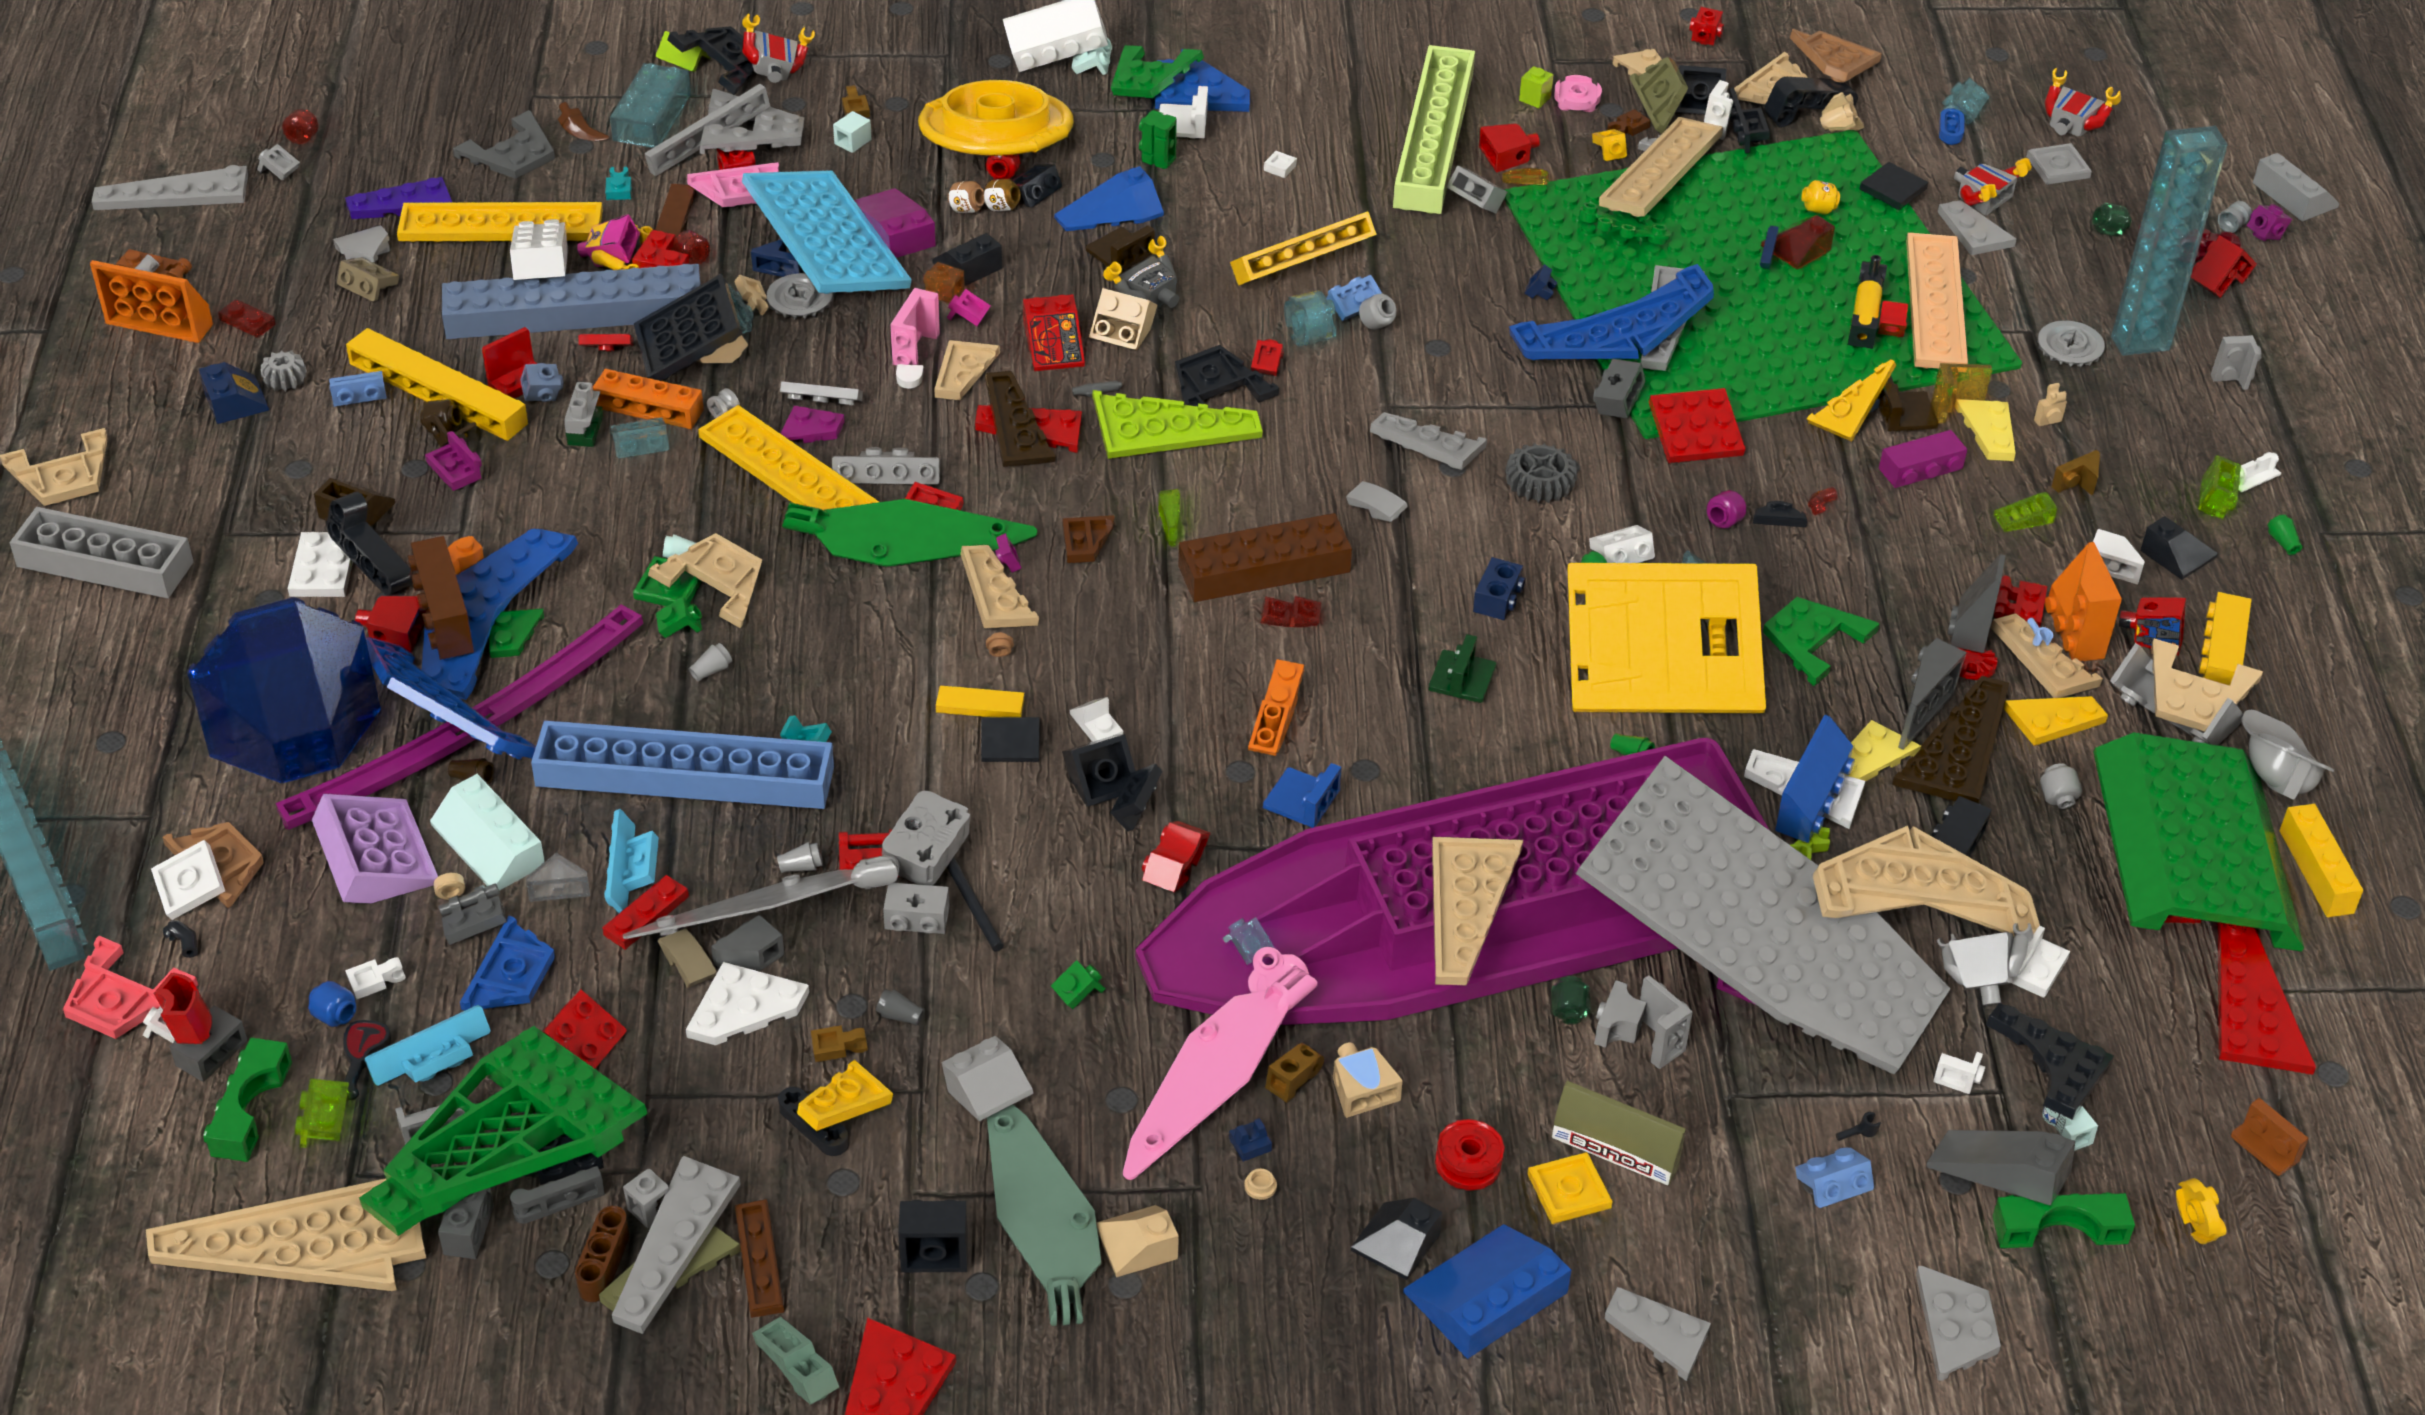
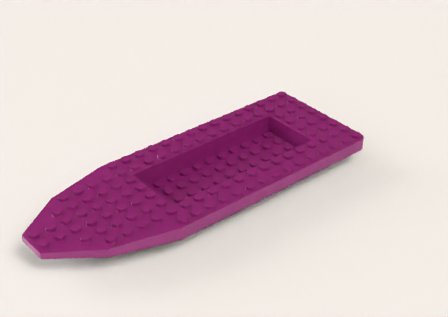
M1698 738L1306 829L1203 881L1135 948V957L1154 1002L1213 1015L1234 996L1251 993L1248 987V979L1254 970L1253 957L1259 949L1272 947L1277 949L1282 955L1292 954L1300 958L1305 963L1309 975L1317 981V987L1291 1010L1287 1011L1280 1025L1390 1020L1678 949L1575 874L1664 756L1668 757L1768 830L1769 828L1720 745L1710 738ZM1433 837L1523 840L1522 851L1467 985L1435 984ZM1270 957L1262 960L1265 965H1271L1274 962Z

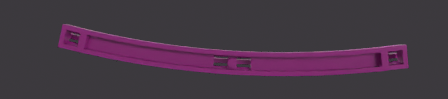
M622 604L619 605L596 625L551 658L472 708L483 717L491 713L492 716L487 720L498 727L553 692L614 648L643 624L642 615ZM626 619L627 622L623 626L619 624L621 621ZM446 722L371 762L275 803L277 811L282 818L285 829L290 830L312 820L323 794L366 797L425 768L476 739L467 732L456 736L455 734L462 729ZM304 808V810L301 812H298L291 816L289 815V813Z

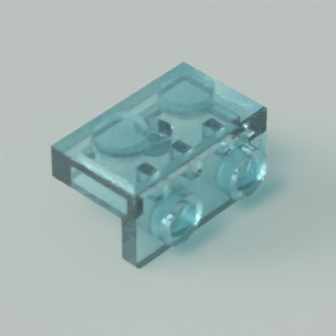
M1969 77L1965 82L1961 83L1959 81L1950 90L1951 94L1942 102L1944 107L1941 112L1948 108L1960 110L1964 114V122L1969 125L1975 120L1990 96Z

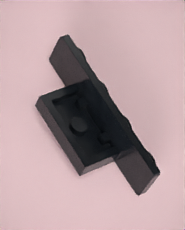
M1732 87L1729 88V99L1733 100L1730 122H1733L1734 134H1737L1738 145L1743 147L1746 154L1750 153V142L1757 143L1762 140H1769L1770 131L1762 109L1742 110L1735 89Z

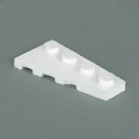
M1753 749L1744 777L1782 795L1799 762ZM1844 775L1845 782L1840 794L1834 793L1833 807L1829 814L1824 813L1823 816L1850 829L1865 781Z

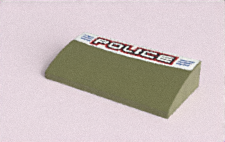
M1567 1081L1559 1101L1551 1138L1669 1186L1679 1168L1686 1129Z

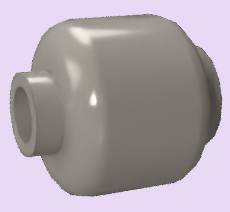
M1381 293L1375 294L1361 303L1359 316L1367 328L1377 330L1391 324L1395 320L1397 310L1393 300L1388 295Z
M2054 764L2046 768L2040 778V785L2045 800L2050 805H2058L2061 809L2069 808L2082 795V786L2076 770L2068 767L2066 764Z

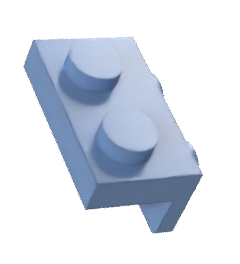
M382 371L329 379L334 407L387 398Z
M1840 1148L1834 1154L1825 1157H1814L1807 1160V1163L1795 1167L1797 1179L1813 1189L1814 1202L1819 1208L1874 1189L1871 1161L1852 1148Z

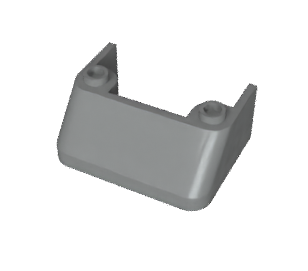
M2135 643L2110 682L2122 693L2120 699L2133 707L2138 703L2155 714L2153 660L2140 645ZM2227 698L2205 732L2172 721L2168 722L2193 736L2192 742L2219 745L2240 725L2243 713L2233 700Z

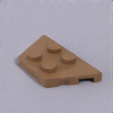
M229 822L216 824L210 828L192 829L191 835L173 838L172 834H167L162 837L165 846L174 855L203 840L210 845L225 888V892L216 897L227 908L234 904L264 863L262 854Z

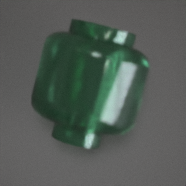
M2106 202L2095 209L2092 223L2098 233L2120 236L2130 227L2131 216L2125 206Z
M1567 976L1559 979L1558 983L1554 984L1551 988L1552 1014L1562 1019V1022L1565 1024L1580 1023L1581 1019L1587 1017L1591 1012L1590 987L1579 977Z

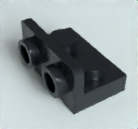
M1035 164L1012 179L1019 187L1026 207H1033L1062 187L1055 164Z
M1156 763L1130 774L1110 812L1127 831L1135 828L1142 812L1148 805L1147 803L1152 793L1158 786L1157 782L1163 771Z

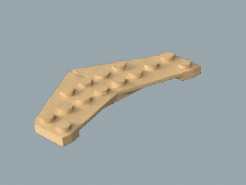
M1905 826L1821 863L1813 873L1822 917L1841 918L1927 905L2002 933H2012L2013 937H2015L2013 932V924L2018 923L2019 931L2021 932L2025 931L2028 928L2027 924L2030 923L2033 935L2040 926L2032 897L2024 887L1914 826L1910 831L1908 826Z

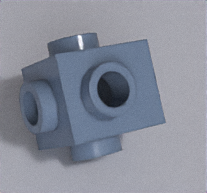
M545 363L525 364L520 379L525 401H556L559 390L563 389V377L561 374H558L557 365Z

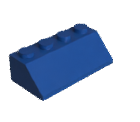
M1823 716L1782 793L1775 829L1777 832L1809 843L1813 833L1819 834L1824 822L1823 814L1830 813L1835 800L1833 795L1834 793L1840 794L1845 782L1843 776L1844 774L1850 775L1855 763V759L1851 758L1853 745L1830 716Z

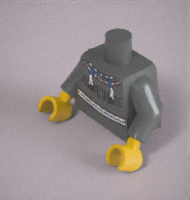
M1159 236L1157 239L1159 246L1155 244L1153 239L1148 246L1149 251L1157 254L1158 258L1152 256L1121 275L1119 274L1122 268L1117 262H1112L1104 270V278L1108 281H1114L1115 284L1113 286L1119 293L1150 300L1157 304V308L1163 304L1173 308L1179 301V295L1176 294V284L1178 281L1168 254H1164L1163 249L1166 246V240L1163 236Z

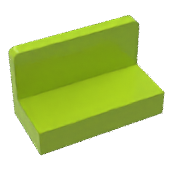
M667 31L664 32L656 53L657 58L692 72L696 71L701 56L711 59L699 46L682 53L667 40L670 33Z

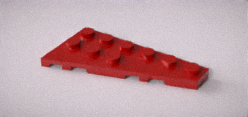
M2218 922L2219 1060L2313 1075L2316 1065L2256 929Z
M867 1317L845 1415H924L956 1364V1355Z

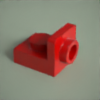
M1266 339L1265 341L1257 340L1251 371L1277 376L1280 359H1283L1284 355L1283 344H1279L1272 339Z

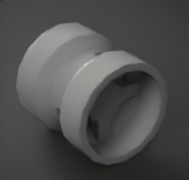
M2236 201L2218 215V224L2223 231L2234 233L2250 221L2252 210L2247 203Z

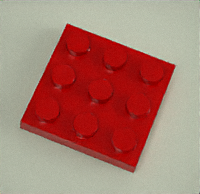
M1725 388L1650 395L1649 405L1668 463L1744 455L1745 446Z

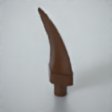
M567 102L559 105L562 114L558 121L569 134L589 141L609 139L608 135L588 126L579 108L571 109Z

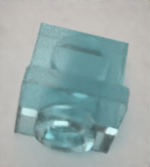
M1256 917L1248 922H1245L1244 918L1233 923L1228 927L1230 933L1222 938L1225 943L1230 940L1233 941L1247 965L1253 962V957L1259 949L1264 947L1275 948Z

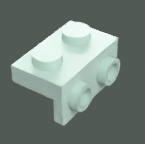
M1107 38V46L1074 55L1071 67L1074 72L1079 74L1097 66L1102 75L1107 74L1112 50L1110 40Z

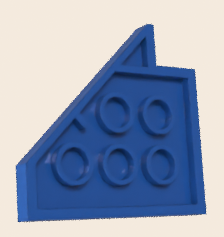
M1166 59L1157 61H1161L1162 63H1173L1175 60ZM1195 60L1189 65V71L1185 74L1178 73L1173 77L1174 82L1155 96V109H1160V104L1192 105L1193 95H1198V86H1207V111L1249 112L1250 106L1249 89L1203 60L1199 63Z

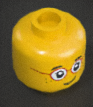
M1814 180L1808 187H1804L1801 199L1804 201L1808 211L1829 214L1837 208L1840 192L1837 191L1836 186L1832 183Z

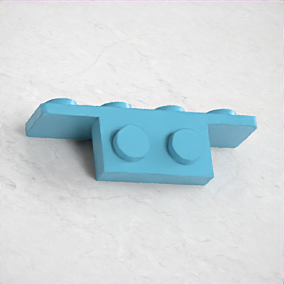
M621 809L614 811V819L611 826L612 838L609 847L610 857L604 895L608 905L620 913L628 907L629 891L655 882L659 837L653 831L634 837L635 824Z
M476 1005L365 1057V1062L372 1080L377 1086L404 1073L415 1083L427 1081L433 1078L437 1072L448 1067H457L464 1063L465 1059L473 1056L468 1043L489 1034L491 1030L483 1008L480 1005Z

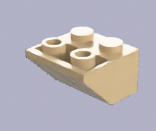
M1102 288L1089 338L1138 350L1151 330L1157 304L1150 300Z

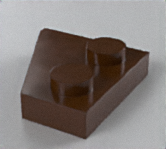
M1114 515L1062 518L1067 563L1094 562L1115 526Z

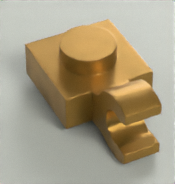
M855 85L846 86L848 96L842 98L845 116L853 111L865 118L870 117L866 96H858Z
M842 1025L811 1030L815 1062L846 1057V1050L855 1053H862L868 1050L864 1028L843 1032Z

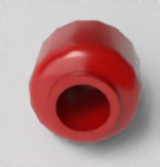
M1019 154L989 156L986 162V169L989 175L996 180L1011 179L1020 167Z

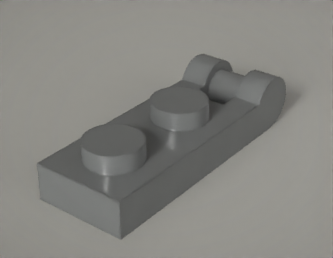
M596 1166L578 1171L573 1175L556 1181L547 1182L531 1190L516 1189L511 1193L510 1200L515 1221L525 1224L601 1197L605 1193L602 1176Z

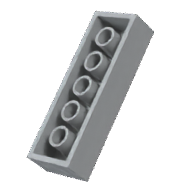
M40 507L34 509L9 542L17 567L168 599L194 563L188 538Z

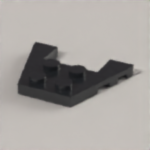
M731 26L707 28L705 32L697 33L695 30H687L685 34L678 35L677 31L669 33L667 40L682 53L699 46L709 57L719 62L728 72L720 76L718 83L733 95L740 90L754 72L752 63L743 54L744 36Z
M1221 345L1175 361L1174 369L1184 405L1198 407V403L1204 404L1203 400L1246 385L1258 403L1279 395V387L1276 384L1266 382L1263 379V375L1258 371L1252 372L1244 366V362Z

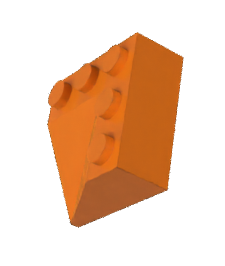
M2089 542L2051 585L2049 596L2045 599L2046 611L2051 614L2055 631L2059 632L2063 640V648L2065 651H2068L2072 660L2075 658L2079 661L2105 659L2122 600L2094 542Z

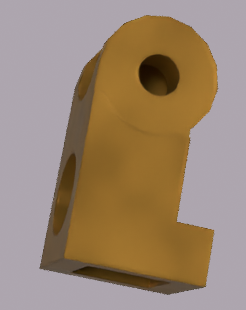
M1298 1044L1268 1067L1265 1088L1287 1103L1295 1097V1092L1299 1087L1306 1083L1308 1079H1312L1317 1075L1323 1066L1324 1057L1306 1044Z

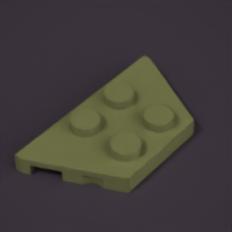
M1669 57L1660 60L1655 65L1652 64L1646 67L1645 73L1639 76L1634 73L1629 77L1655 130L1661 134L1667 128L1688 90V86L1675 61Z

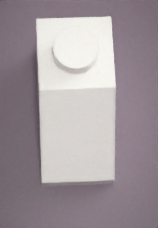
M2098 529L2093 542L2110 576L2138 585L2145 561L2124 536Z

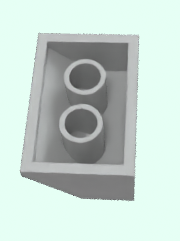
M2279 153L2259 160L2253 184L2302 222L2339 207L2337 200L2327 190Z

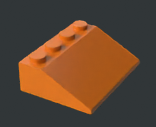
M94 260L90 262L106 324L199 343L212 327L213 321L209 304L187 279Z

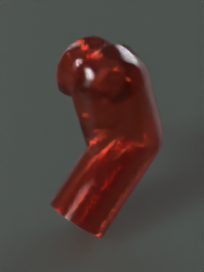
M1830 487L1817 491L1810 496L1808 507L1811 508L1813 515L1825 512L1826 507L1824 503L1837 499L1836 489Z

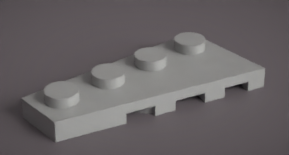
M1385 412L1371 423L1370 428L1371 433L1379 435L1382 439L1391 440L1406 449H1412L1424 454L1428 458L1436 459L1448 464L1452 468L1460 470L1486 448L1487 444L1486 438L1478 437L1477 441L1465 438L1466 433L1455 431L1454 435L1441 432L1439 426L1431 424L1418 426L1416 420Z

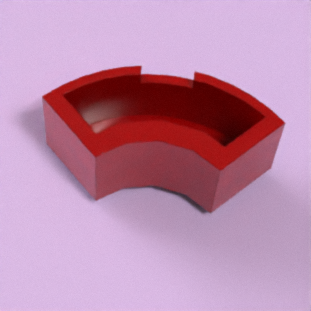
M1180 821L1169 822L1162 831L1160 844L1150 855L1146 856L1143 862L1142 872H1144L1142 880L1172 892L1181 889L1189 879L1185 874L1191 864L1197 866L1210 832Z
M170 973L153 993L163 1009L161 1016L176 1043L202 1044L210 1035L212 1014L194 982L189 977L178 973Z

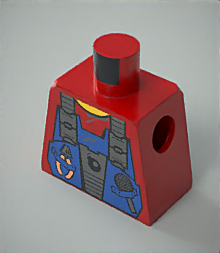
M2143 597L2140 599L2137 612L2121 611L2119 627L2135 629L2134 642L2142 647L2151 649L2154 638L2178 645L2177 655L2179 656L2184 639L2186 598Z

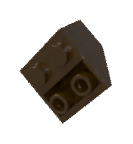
M329 478L314 493L318 516L325 521L328 519L331 501L355 491L361 493L368 507L366 522L371 527L396 501L392 497L355 483Z

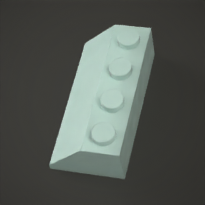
M478 774L453 786L430 820L433 828L487 886L496 883L499 891L545 866L541 841Z

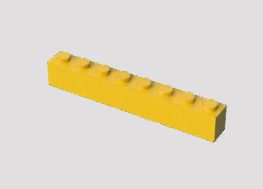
M366 328L346 344L350 365L367 373L382 371L385 382L426 402L450 399L459 406L463 420L469 423L476 422L477 427L506 441L528 425L526 406L521 401L507 396L499 390L474 380L369 328Z

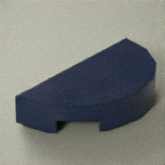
M1770 225L1768 228L1760 260L1761 268L1770 270L1779 227Z

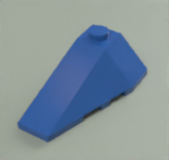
M1139 166L1116 174L1055 213L1054 218L1065 231L1093 229L1097 227V224L1111 223V226H1120L1121 221L1133 220L1134 224L1144 223L1164 216V211L1152 179Z

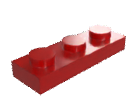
M665 875L603 926V935L626 950L641 936L623 939V934L656 922L658 918L667 916L689 897L688 888Z

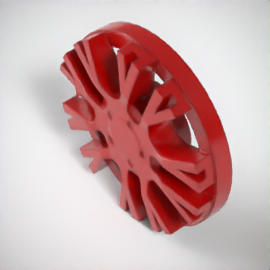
M1959 648L1967 652L1960 677L1978 680L1981 676L1989 678L1995 673L1998 661L1992 650H1984V653Z

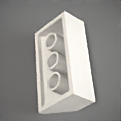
M1064 0L1003 19L1010 48L1019 72L1108 45L1106 29L1095 0Z

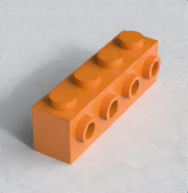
M604 369L593 386V391H600L596 406L603 407V410L692 429L704 411L702 390L609 369Z

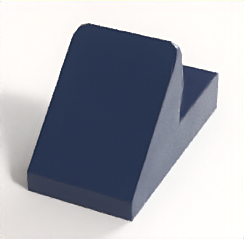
M782 239L753 248L751 251L753 271L781 277L803 273V269L792 253L786 252V245Z

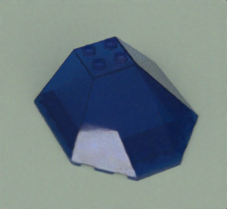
M296 597L234 613L228 621L229 626L221 635L217 634L204 649L205 655L197 664L193 663L187 671L209 756L279 783H286L339 768L381 710L363 625L354 620L351 622L339 618L338 614L318 607L315 609L310 607L303 600Z

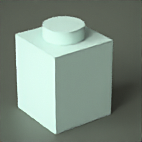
M853 111L833 124L834 144L851 153L872 140L871 121Z

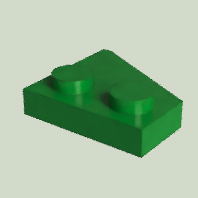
M543 608L502 611L495 619L489 634L490 657L519 656L525 648L526 641L530 640L534 634V628L538 622L544 619Z

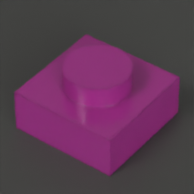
M1007 534L996 537L999 549L995 550L1001 564H1007L1012 573L1021 569L1017 550Z

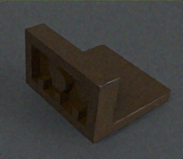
M1147 225L1131 233L1124 227H1120L1086 245V252L1107 267L1112 262L1119 263L1123 271L1153 254L1149 251L1148 246L1152 239L1155 242V229Z
M1890 375L1878 396L1880 400L1879 409L1887 431L1937 429L1939 423L1927 392H1899L1898 385L1894 384Z

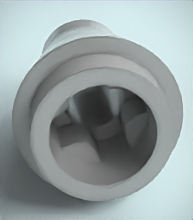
M718 643L715 646L711 645L688 669L693 678L699 682L705 677L728 668L732 658L727 649Z
M807 842L785 854L777 856L781 873L817 870L816 867L823 866L818 843L810 844V842Z

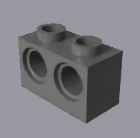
M490 1188L470 1194L445 1211L438 1231L443 1255L476 1259L494 1208Z

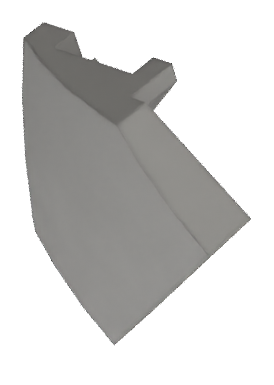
M381 225L333 239L335 249L341 254H345L346 260L362 257L370 262H375L378 260L377 255L390 251L388 233Z

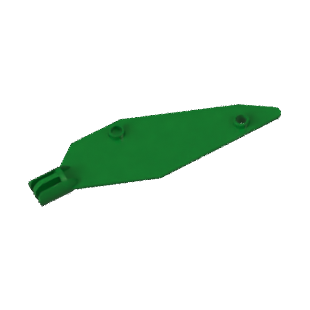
M908 499L826 510L789 502L782 524L784 529L816 535L833 556L884 567L961 556L962 546L989 545L991 550L995 551L999 549L996 537L1005 533L1013 545L1032 539L1037 535V529L1034 526Z

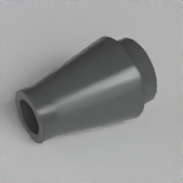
M885 989L878 1001L876 1012L882 1014V1018L911 1023L917 1026L922 1019L924 1009L914 1004L895 989L892 991Z

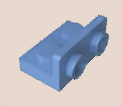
M1371 275L1364 278L1359 276L1351 280L1348 285L1343 287L1337 285L1330 289L1323 303L1326 307L1333 305L1341 320L1345 321L1359 315V307L1364 300L1382 292Z

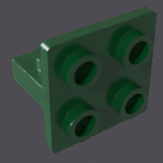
M1466 634L1463 644H1458L1455 652L1442 650L1428 690L1482 703L1494 674L1496 662L1475 657L1477 636Z

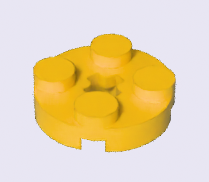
M2196 1178L2180 1182L2178 1185L2182 1188L2176 1190L2177 1206L2184 1224L2191 1222L2195 1229V1232L2191 1233L2193 1238L2200 1244H2207L2226 1235V1226L2219 1217L2216 1207L2219 1204V1198L2212 1186L2205 1187Z

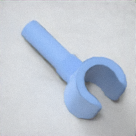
M2029 618L2027 622L2035 634L2032 641L2033 645L2040 646L2042 640H2044L2048 646L2053 638V632L2046 627L2039 628L2034 618Z

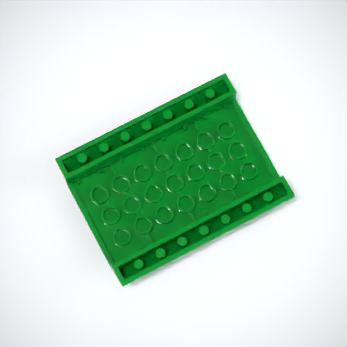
M2135 732L2094 749V758L2131 926L2160 930L2168 915L2267 929L2270 932L2274 948L2302 952L2304 945L2261 779L2243 749Z

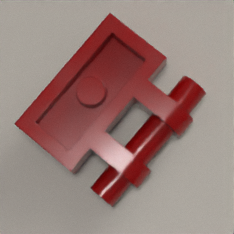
M2002 576L1994 609V617L1997 619L2017 614L2025 621L2029 618H2034L2040 628L2048 586L2020 580L2019 587H2014L2011 584V577ZM2009 600H2014L2016 603H2010Z

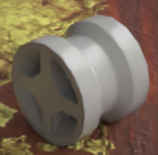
M728 388L721 390L718 396H712L707 400V407L715 419L733 407L740 406L737 396Z

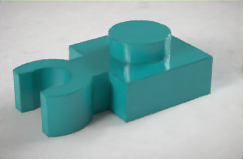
M627 166L620 173L615 172L614 167L610 168V177L606 178V200L631 199L632 183Z

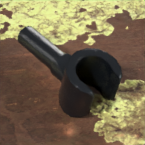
M1866 1112L1860 1124L1836 1133V1138L1840 1141L1856 1134L1873 1137L1876 1135L1881 1122L1871 1123L1876 1114L1874 1112Z

